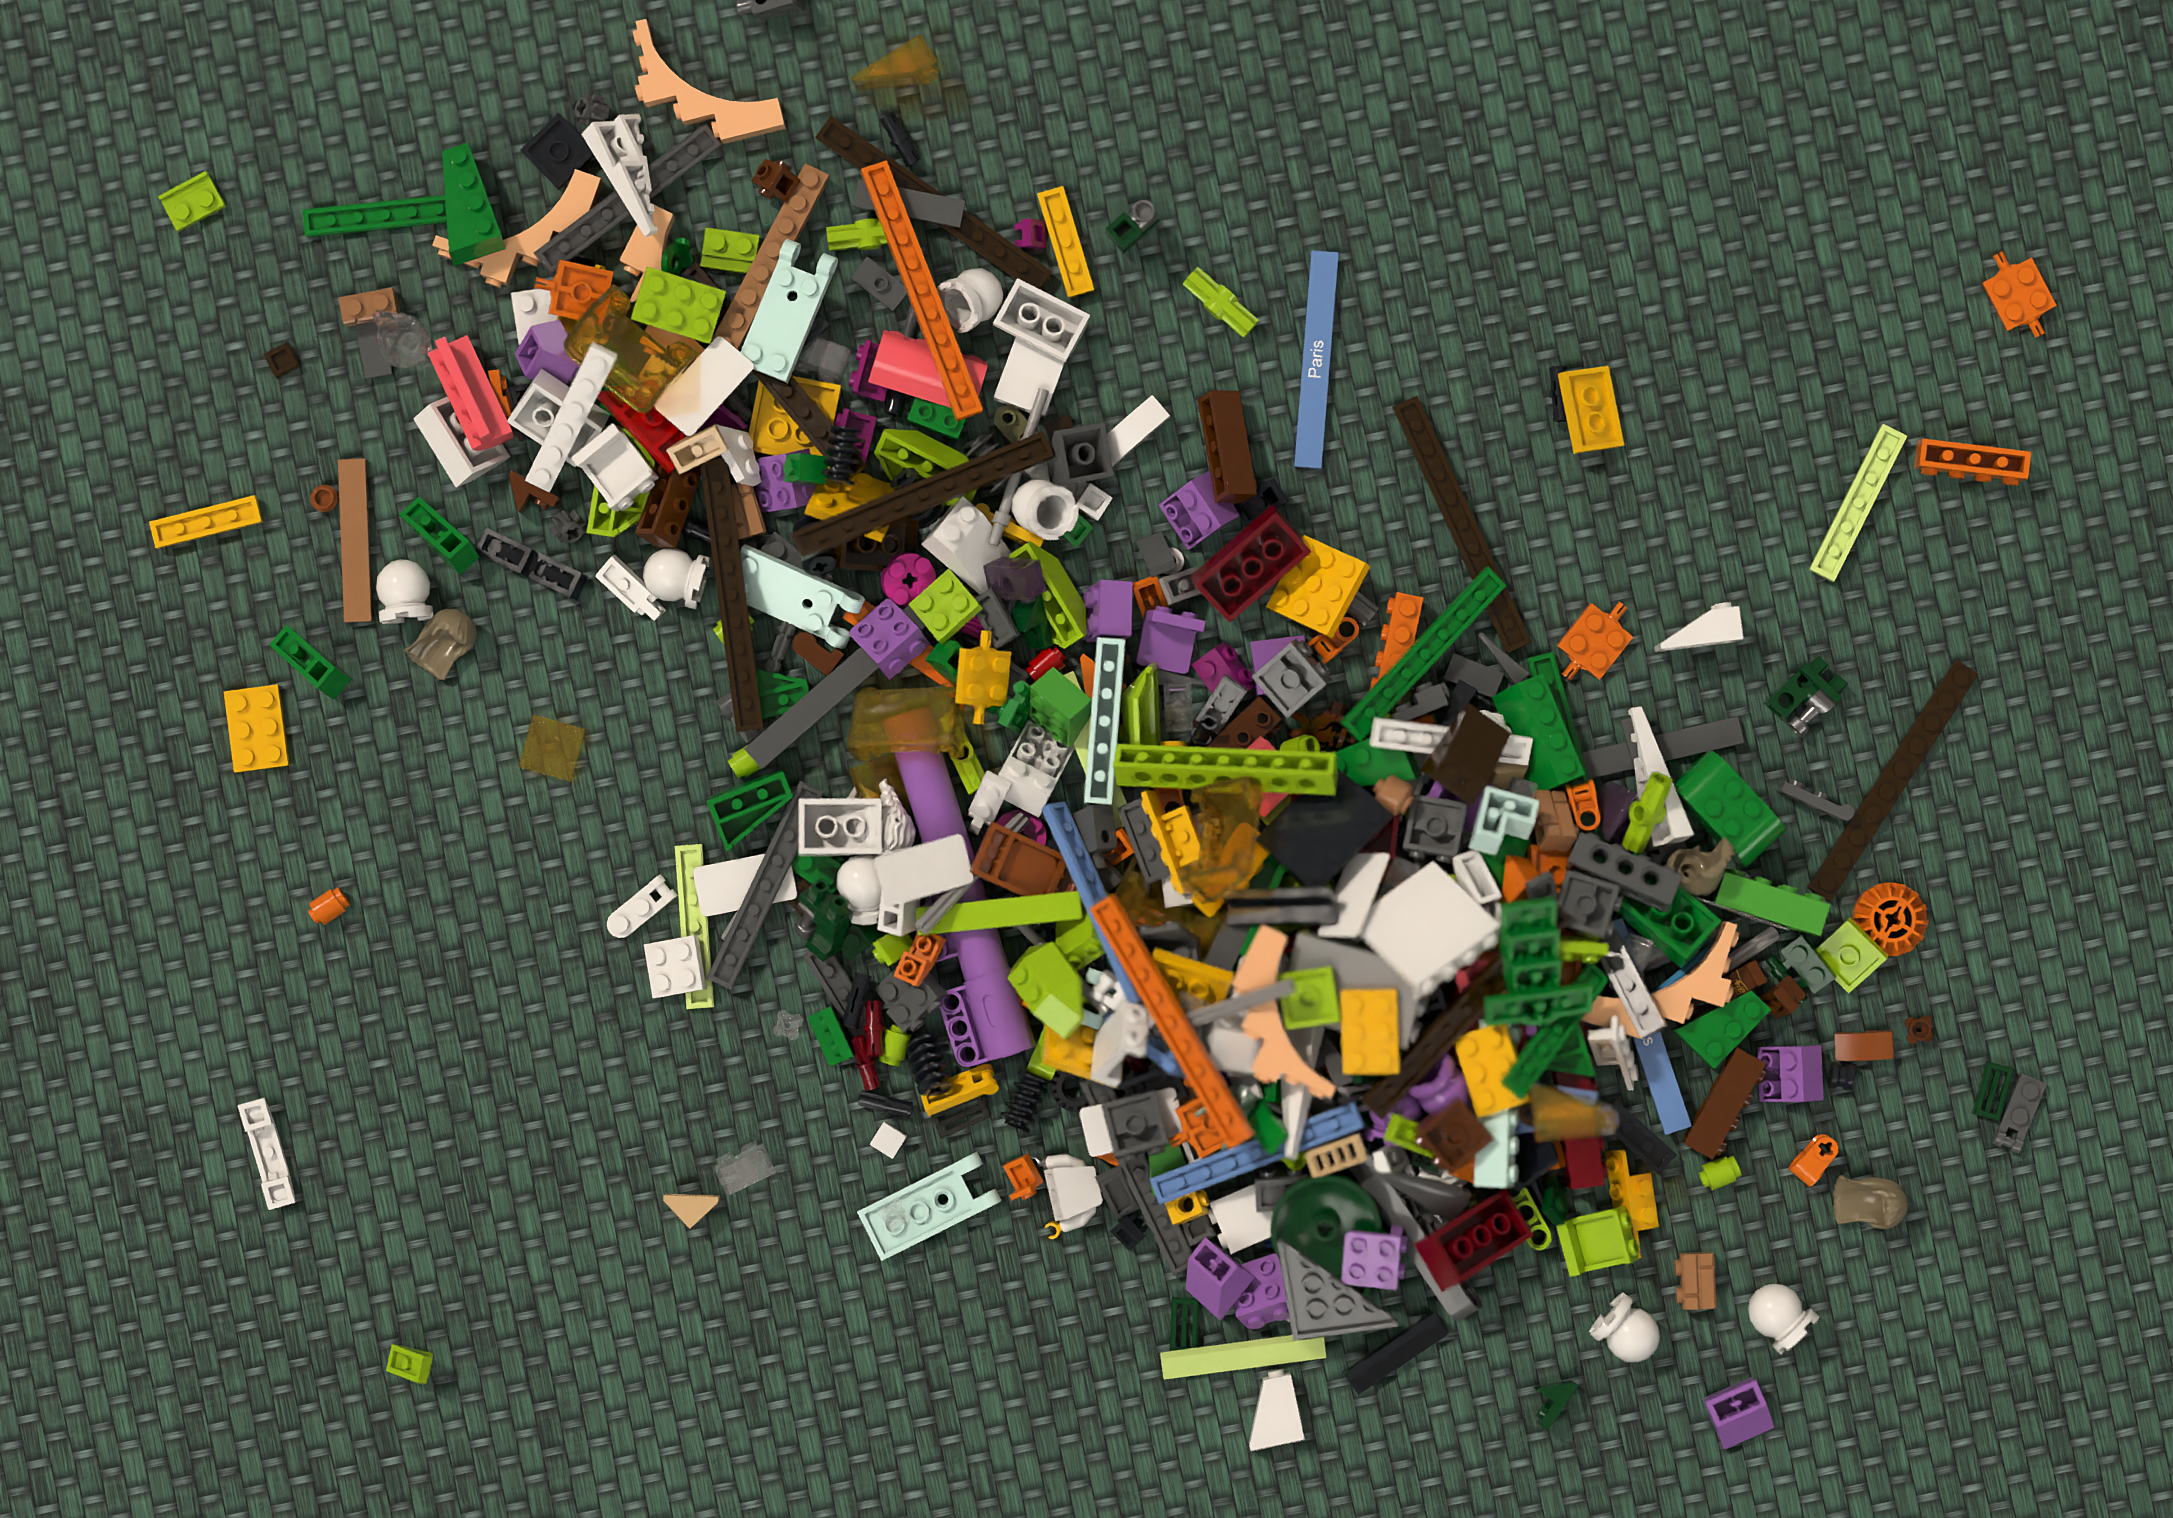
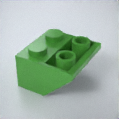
M1052 667L1030 686V717L1035 724L1046 728L1057 742H1062L1070 748L1091 716L1092 698Z

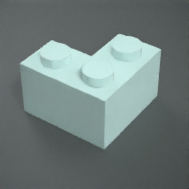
M1486 786L1479 803L1469 848L1496 855L1503 833L1528 840L1535 823L1539 801Z

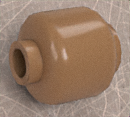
M1390 775L1386 780L1380 778L1372 791L1376 794L1375 799L1393 816L1400 813L1405 814L1415 799L1413 787L1396 775Z

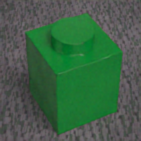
M805 453L786 455L783 467L785 482L810 486L827 484L823 480L827 478L821 474V471L828 468L823 463L824 459L828 457Z

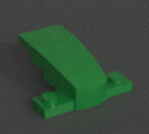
M1553 897L1500 904L1501 950L1507 994L1484 998V1023L1488 1027L1518 1022L1526 1025H1543L1561 1016L1592 1012L1593 987L1589 983L1559 987L1562 961L1558 957L1560 931L1555 927L1557 901Z

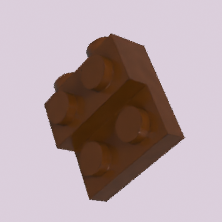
M1458 1096L1438 1113L1432 1112L1413 1128L1417 1134L1414 1139L1424 1151L1429 1148L1434 1154L1431 1159L1441 1171L1446 1168L1451 1175L1494 1140L1489 1131Z

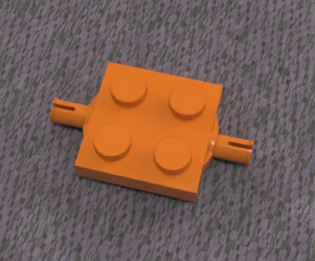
M2003 251L1992 256L2000 271L1991 279L1983 282L1982 285L2006 332L2018 325L2028 324L2034 338L2043 335L2045 332L2038 318L2044 312L2057 305L2032 257L2020 264L2010 265Z
M564 260L558 261L556 275L552 280L536 277L535 282L545 285L534 284L535 289L550 291L551 300L548 314L597 325L603 324L605 312L609 305L624 307L627 304L616 301L627 302V297L612 294L611 282L613 271Z
M1618 602L1610 614L1602 612L1595 605L1589 603L1556 646L1566 653L1571 661L1562 673L1566 679L1571 681L1577 671L1582 669L1600 680L1633 639V636L1625 631L1618 622L1628 609L1621 602Z
M1196 1097L1174 1109L1181 1122L1182 1131L1168 1138L1172 1148L1188 1141L1195 1148L1200 1159L1220 1149L1224 1140L1208 1112L1199 1117L1195 1116V1112L1204 1107L1199 1097Z

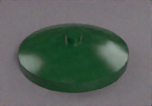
M1331 1173L1316 1178L1310 1175L1289 1186L1277 1200L1270 1222L1271 1240L1279 1259L1278 1238H1282L1341 1280L1346 1233L1352 1230L1381 1234L1379 1212L1370 1194L1355 1181Z

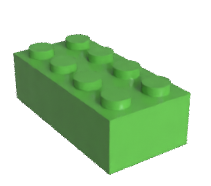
M1731 868L1726 869L1719 885L1711 893L1709 899L1711 903L1811 936H1821L1830 904L1823 902L1825 897L1812 893H1804V896L1798 895V889L1787 885H1778V888L1771 886L1772 881L1757 876L1752 877V880L1745 878L1746 873Z

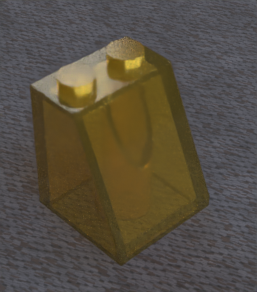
M1530 1085L1536 1141L1615 1134V1128L1618 1127V1117L1611 1105L1552 1085Z

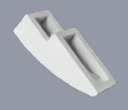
M1153 395L1107 434L1112 467L1170 418V415Z
M1473 850L1454 856L1453 863L1458 885L1500 924V903L1498 901L1502 896L1480 852Z

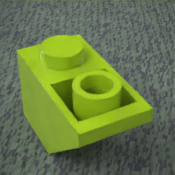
M888 933L873 943L876 949L872 952L880 964L886 962L888 966H891L901 959L904 951L909 952L913 939L909 933L903 936Z

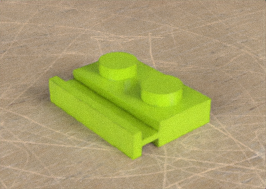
M207 171L158 196L178 232L226 207Z
M705 228L700 267L747 274L758 253L760 235Z

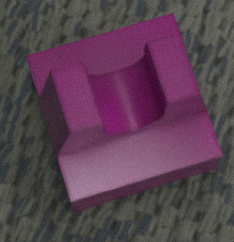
M1030 218L1022 219V222L1014 224L1015 230L1022 231V239L1015 240V246L1032 249L1046 248L1045 221Z

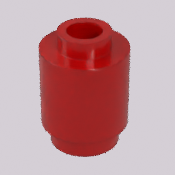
M1056 646L1052 650L1050 648L1044 649L1028 663L1030 666L1026 669V672L1036 682L1052 667L1060 672L1066 666L1063 663L1066 657Z

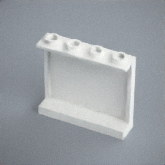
M1433 861L1371 905L1359 934L1351 938L1356 943L1363 939L1414 988L1413 998L1418 1000L1423 995L1431 994L1442 981L1450 980L1454 977L1457 971L1465 964H1472L1483 951L1494 948L1499 941L1500 924Z

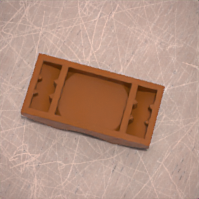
M991 821L969 871L970 873L1022 897L1078 891L1060 852Z

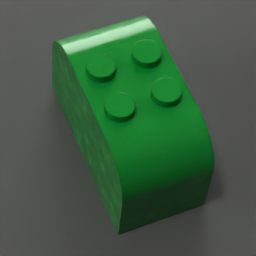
M1712 750L1705 752L1673 782L1682 806L1713 840L1719 844L1723 838H1726L1734 847L1733 851L1735 854L1731 859L1740 868L1749 866L1786 831L1785 826L1774 812L1731 766Z

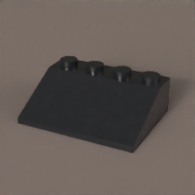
M1338 769L1335 795L1300 794L1254 841L1302 888H1324L1391 821L1393 816L1372 795Z

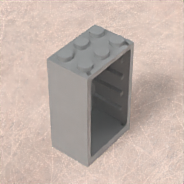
M1305 928L1298 933L1288 972L1332 965L1340 1012L1342 989H1397L1399 1047L1406 1049L1410 1044L1416 1042V1039L1421 1035L1423 1023H1420L1419 1019L1423 1012L1426 1013L1430 999L1429 996L1423 995L1418 1000H1415L1413 998L1414 988L1366 943H1356L1354 940L1344 937L1319 936L1318 930ZM1280 1003L1278 1014L1283 1015L1282 1005ZM1341 1021L1321 1024L1322 1026L1342 1031Z

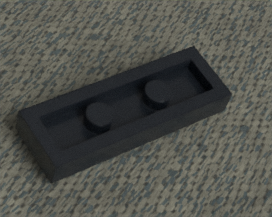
M1616 1099L1600 1115L1601 1124L1656 1174L1659 1175L1677 1155Z

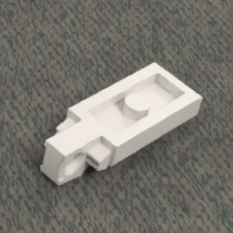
M616 555L611 556L595 575L634 613L638 612L641 615L646 613L655 621L666 611L656 601L657 597L652 595L646 588L645 582Z
M987 770L968 810V816L974 818L968 831L978 835L983 824L990 826L991 821L995 820L1012 782Z

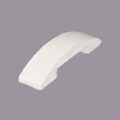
M1047 461L1022 472L1032 480H1048L1050 482ZM1080 482L1061 486L1072 492L1079 511L1097 521L1112 500L1111 496L1091 483Z
M265 1097L238 1105L245 1132H248L260 1172L261 1186L268 1210L295 1203L293 1185L284 1150Z

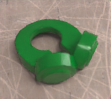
M676 238L672 241V244L668 245L661 260V270L663 272L679 276L682 270L688 269L693 264L694 259L692 254L689 253L690 241L688 239ZM673 255L676 256L674 269L672 268Z

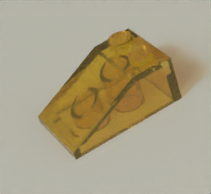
M919 34L858 72L851 79L856 91L917 86L920 83L926 85L938 77L936 73L940 70L937 59L922 35Z

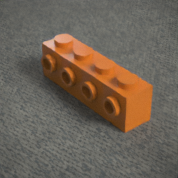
M1922 438L1917 441L1914 469H1921V474L1937 476L1938 472L1948 473L1949 478L1964 479L1965 475L1975 476V481L1991 482L1992 478L2002 479V484L2018 486L2019 482L2028 479L2031 452Z
M1399 592L1395 593L1394 598L1389 597L1386 613L1390 614L1388 625L1383 624L1380 640L1385 642L1383 651L1378 650L1375 667H1379L1377 678L1372 677L1370 689L1414 643L1423 602L1422 597ZM1402 698L1399 700L1396 706L1401 705Z

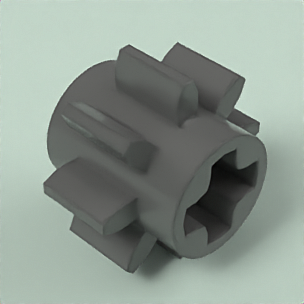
M586 93V98L582 97L577 101L575 114L581 118L580 124L589 126L592 122L607 120L609 107L603 103L605 97Z
M573 509L571 512L562 510L552 518L554 526L550 527V530L560 543H563L565 540L573 543L583 535L581 527H584L586 523L576 510Z

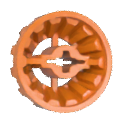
M1880 883L1868 888L1857 899L1852 912V920L1889 956H1899L1912 951L1923 940L1929 922L1926 914L1927 907L1920 899L1919 894L1906 887V885L1899 883ZM1896 900L1891 907L1878 908L1886 901ZM1906 907L1911 913L1910 927L1904 924L1905 915L1903 911ZM1875 912L1878 913L1876 920L1879 927L1877 929L1874 924ZM1894 913L1893 919L1896 920V924L1887 925L1888 919L1885 918L1886 915ZM1901 928L1907 931L1899 938H1888L1892 931H1898Z

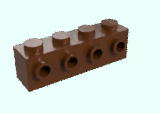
M1211 390L1198 399L1215 503H1244L1257 494V483L1253 475L1252 455L1249 452L1247 440L1248 430L1243 417V403L1240 399L1239 391Z
M700 464L681 474L678 473L676 467L668 474L659 465L656 473L659 478L654 481L655 485L650 490L635 532L636 535L657 548H676L694 494L698 488L701 477Z
M1258 696L1205 748L1247 749L1260 736L1264 737L1266 735L1270 739L1281 728L1277 724L1281 718ZM1196 789L1202 796L1206 792L1212 795L1216 791L1208 789Z
M1735 1047L1729 1053L1694 1116L1691 1127H1688L1681 1141L1711 1159L1715 1155L1720 1156L1727 1144V1141L1724 1140L1729 1131L1733 1132L1740 1121V1117L1737 1115L1742 1106L1746 1108L1752 1100V1088L1755 1083H1761L1767 1072L1764 1069L1766 1063Z

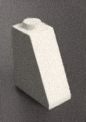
M1284 1369L1268 1372V1377H1264L1262 1380L1249 1439L1251 1451L1304 1440L1290 1372L1284 1373Z

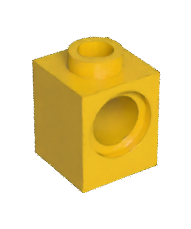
M1200 1189L1166 1202L1165 1205L1172 1224L1181 1225L1208 1214L1207 1206L1210 1205L1206 1192ZM1190 1197L1194 1202V1207L1188 1213L1184 1209V1202Z

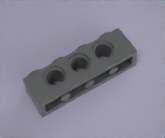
M1580 832L1565 868L1575 873L1619 885V893L1667 913L1682 879V876L1675 869L1669 866H1658L1652 863V860L1646 856L1630 854L1620 845H1609L1602 842L1600 837L1592 833L1584 834ZM1601 855L1605 858L1606 862L1603 864L1596 863L1592 857ZM1626 866L1632 873L1628 875L1619 872L1618 867ZM1652 877L1656 880L1657 884L1654 886L1647 885L1643 878Z

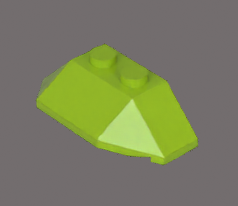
M622 428L655 471L656 461L626 428ZM594 485L587 533L615 537L640 521L650 490L644 494H638L633 499V504L626 510L616 512L608 507V502Z
M885 429L874 451L876 458L879 459L890 481L907 468H915L918 476L926 479L969 461L966 455L917 430ZM977 490L962 496L971 503ZM962 496L945 502L944 507L951 506Z
M1031 541L1009 555V590L1016 601L1021 593L1042 594L1053 643L1065 649L1086 636L1085 603L1058 558Z
M1152 662L1122 693L1120 714L1123 716V724L1119 726V739L1124 741V744L1160 746L1158 662Z
M1049 942L1030 946L1012 966L1008 979L1031 1012L1061 1037L1068 1039L1084 1020V1011H1082V979L1056 943Z

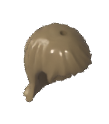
M441 610L427 622L418 639L411 646L405 648L404 651L419 667H423L424 670L437 679L445 680L453 663L473 647L477 638L475 623L467 614L460 610Z
M1723 838L1712 852H1704L1700 850V846H1696L1692 849L1679 848L1669 857L1667 866L1675 869L1682 876L1679 885L1692 896L1709 895L1715 891L1722 880L1724 869L1735 854L1733 851L1734 847L1726 838Z
M1840 1175L1836 1180L1835 1190L1833 1191V1213L1837 1224L1860 1221L1870 1223L1871 1227L1886 1230L1899 1224L1907 1214L1908 1202L1906 1194L1892 1180L1877 1177L1852 1180L1843 1175Z

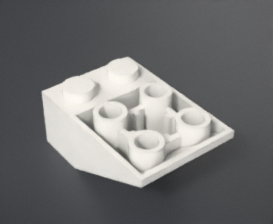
M1028 720L998 775L1012 782L1004 800L1040 817L1042 813L1041 808L1049 800L1075 749L1074 745L1069 748L1064 743L1057 742L1047 729Z

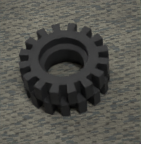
M1058 1069L1051 1082V1092L1056 1103L1065 1110L1073 1112L1090 1107L1085 1093L1081 1097L1073 1098L1065 1091L1066 1081L1070 1077L1077 1075Z

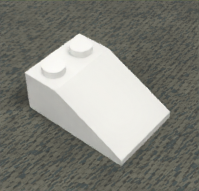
M963 496L949 507L921 544L980 595L994 585L1010 564L1009 555L1011 551L1002 539L998 547L988 544L993 526L985 515Z
M1731 602L1711 606L1710 611L1704 613L1654 647L1655 652L1732 643L1742 640L1743 633L1739 606L1732 607Z
M799 799V856L882 854V799Z

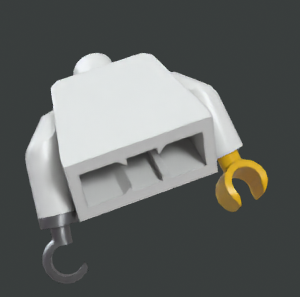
M1068 1154L1044 1156L1042 1160L1038 1156H1030L1032 1160L1035 1159L1039 1167L1045 1169L1044 1174L1055 1221H1050L1044 1228L1054 1226L1057 1230L1056 1234L1050 1235L1048 1238L1055 1239L1060 1235L1061 1231L1069 1232L1084 1226L1096 1213V1206L1102 1204L1101 1190L1095 1179L1097 1175L1094 1166H1086L1084 1160Z

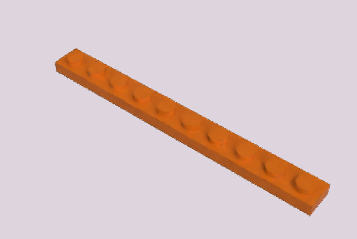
M886 160L862 168L860 173L955 419L959 421L983 412V408L888 162Z
M1112 894L1089 908L1227 1147L1231 1149L1255 1135L1116 895Z

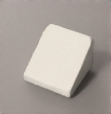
M884 1121L870 1145L893 1159L907 1135Z

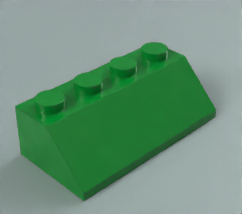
M1543 673L1517 683L1492 696L1498 714L1503 715L1506 725L1511 729L1512 735L1528 736L1533 739L1528 762L1529 766L1524 775L1532 796L1537 790L1551 791L1584 778V770Z
M1634 853L1633 855L1637 856V855H1643V854H1642V853ZM1622 866L1619 869V872L1625 875L1632 873L1626 866ZM1652 877L1643 878L1647 885L1654 886L1657 884L1656 880ZM1680 885L1667 913L1621 893L1619 895L1623 896L1620 910L1619 912L1614 911L1681 969L1701 949L1722 921Z

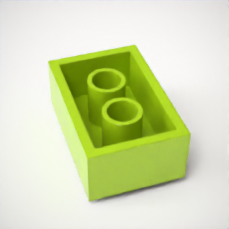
M647 266L631 319L710 344L726 291Z

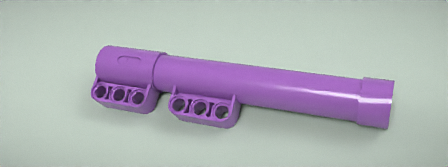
M932 708L914 711L883 722L891 753H895L922 844L960 834L963 837L969 863L971 864L975 856L938 740L941 737ZM979 877L955 904L987 901L988 897L982 878ZM945 891L928 895L924 904L921 903L920 907L932 906ZM991 928L936 934L945 938L946 942L943 946L942 955L938 956L935 962L958 956L965 979L963 986L946 991L947 995L941 1000L943 1005L940 1007L957 1062L962 1066L970 1067L997 1058L1008 1057L1035 1047L1036 1042L1026 1010L1021 1005L1023 1002L1022 998L1008 979L1012 967L1009 968L998 929ZM951 994L956 995L959 999V1006L957 1008L952 1007L949 1003ZM959 1020L966 1023V1034L958 1031L957 1024ZM968 1046L972 1047L975 1051L976 1056L974 1060L968 1059L965 1054Z

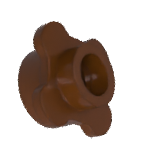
M1923 1015L1917 1019L1908 1017L1905 1020L1904 1024L1908 1029L1906 1039L1909 1043L1915 1044L1917 1041L1923 1040L1930 1042L1933 1039L1934 1035L1931 1032L1930 1025L1932 1020L1929 1016ZM1917 1027H1921V1032H1917Z

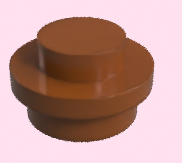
M317 486L311 493V504L320 512H329L336 507L338 494L331 486Z

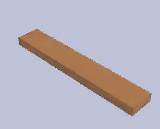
M365 458L338 460L344 622H373L367 462Z

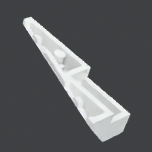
M618 115L614 121L592 122L582 133L583 138L643 235L648 237L655 234L658 228L653 224L652 214L655 209L654 205L650 204L649 194L652 189L647 156H643L642 151L644 137L639 132L640 115Z
M1642 706L1628 710L1635 733L1631 734V741L1637 742L1638 757L1634 759L1638 800L1642 796L1651 772H1660L1670 777ZM1673 782L1664 803L1666 809L1665 819L1661 824H1655L1644 850L1645 852L1685 841L1694 835Z
M1322 1025L1292 1029V1046L1299 1056L1314 1070L1325 1028ZM1282 1078L1283 1123L1289 1134L1284 1140L1285 1157L1290 1160H1296L1313 1094L1308 1091L1309 1086L1301 1082L1297 1086Z

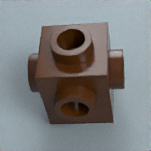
M765 159L756 170V174L751 182L759 187L757 192L768 200H772L774 197L786 203L799 184L800 179L790 172L791 167L784 162L777 160L774 163Z

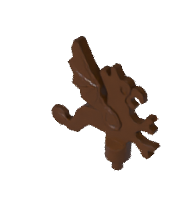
M1297 711L1290 715L1300 722L1302 729H1294L1292 732H1287V737L1314 736L1320 744V751L1326 750V747L1321 745L1320 742L1326 743L1328 741L1330 743L1329 747L1334 745L1337 731H1332V726L1325 730L1319 729H1324L1329 723L1336 720L1337 714H1329L1326 711L1322 714L1317 713L1311 721L1306 715Z

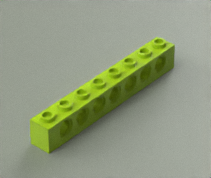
M1117 744L1113 763L1117 786L1335 795L1338 777L1336 754L1324 752Z

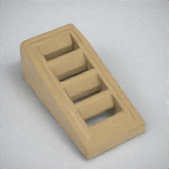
M1360 1133L1308 1148L1305 1152L1313 1178L1368 1160ZM1353 1143L1357 1156L1352 1157L1348 1144ZM1338 1147H1342L1346 1159H1341ZM1330 1150L1334 1159V1162L1332 1163L1330 1162L1327 1154V1151ZM1319 1154L1323 1162V1165L1321 1166L1317 1158V1155Z

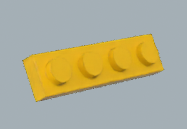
M1061 186L1037 193L1068 299L1094 291L1064 187Z
M253 495L150 521L149 524L155 548L159 549L263 523L257 496Z

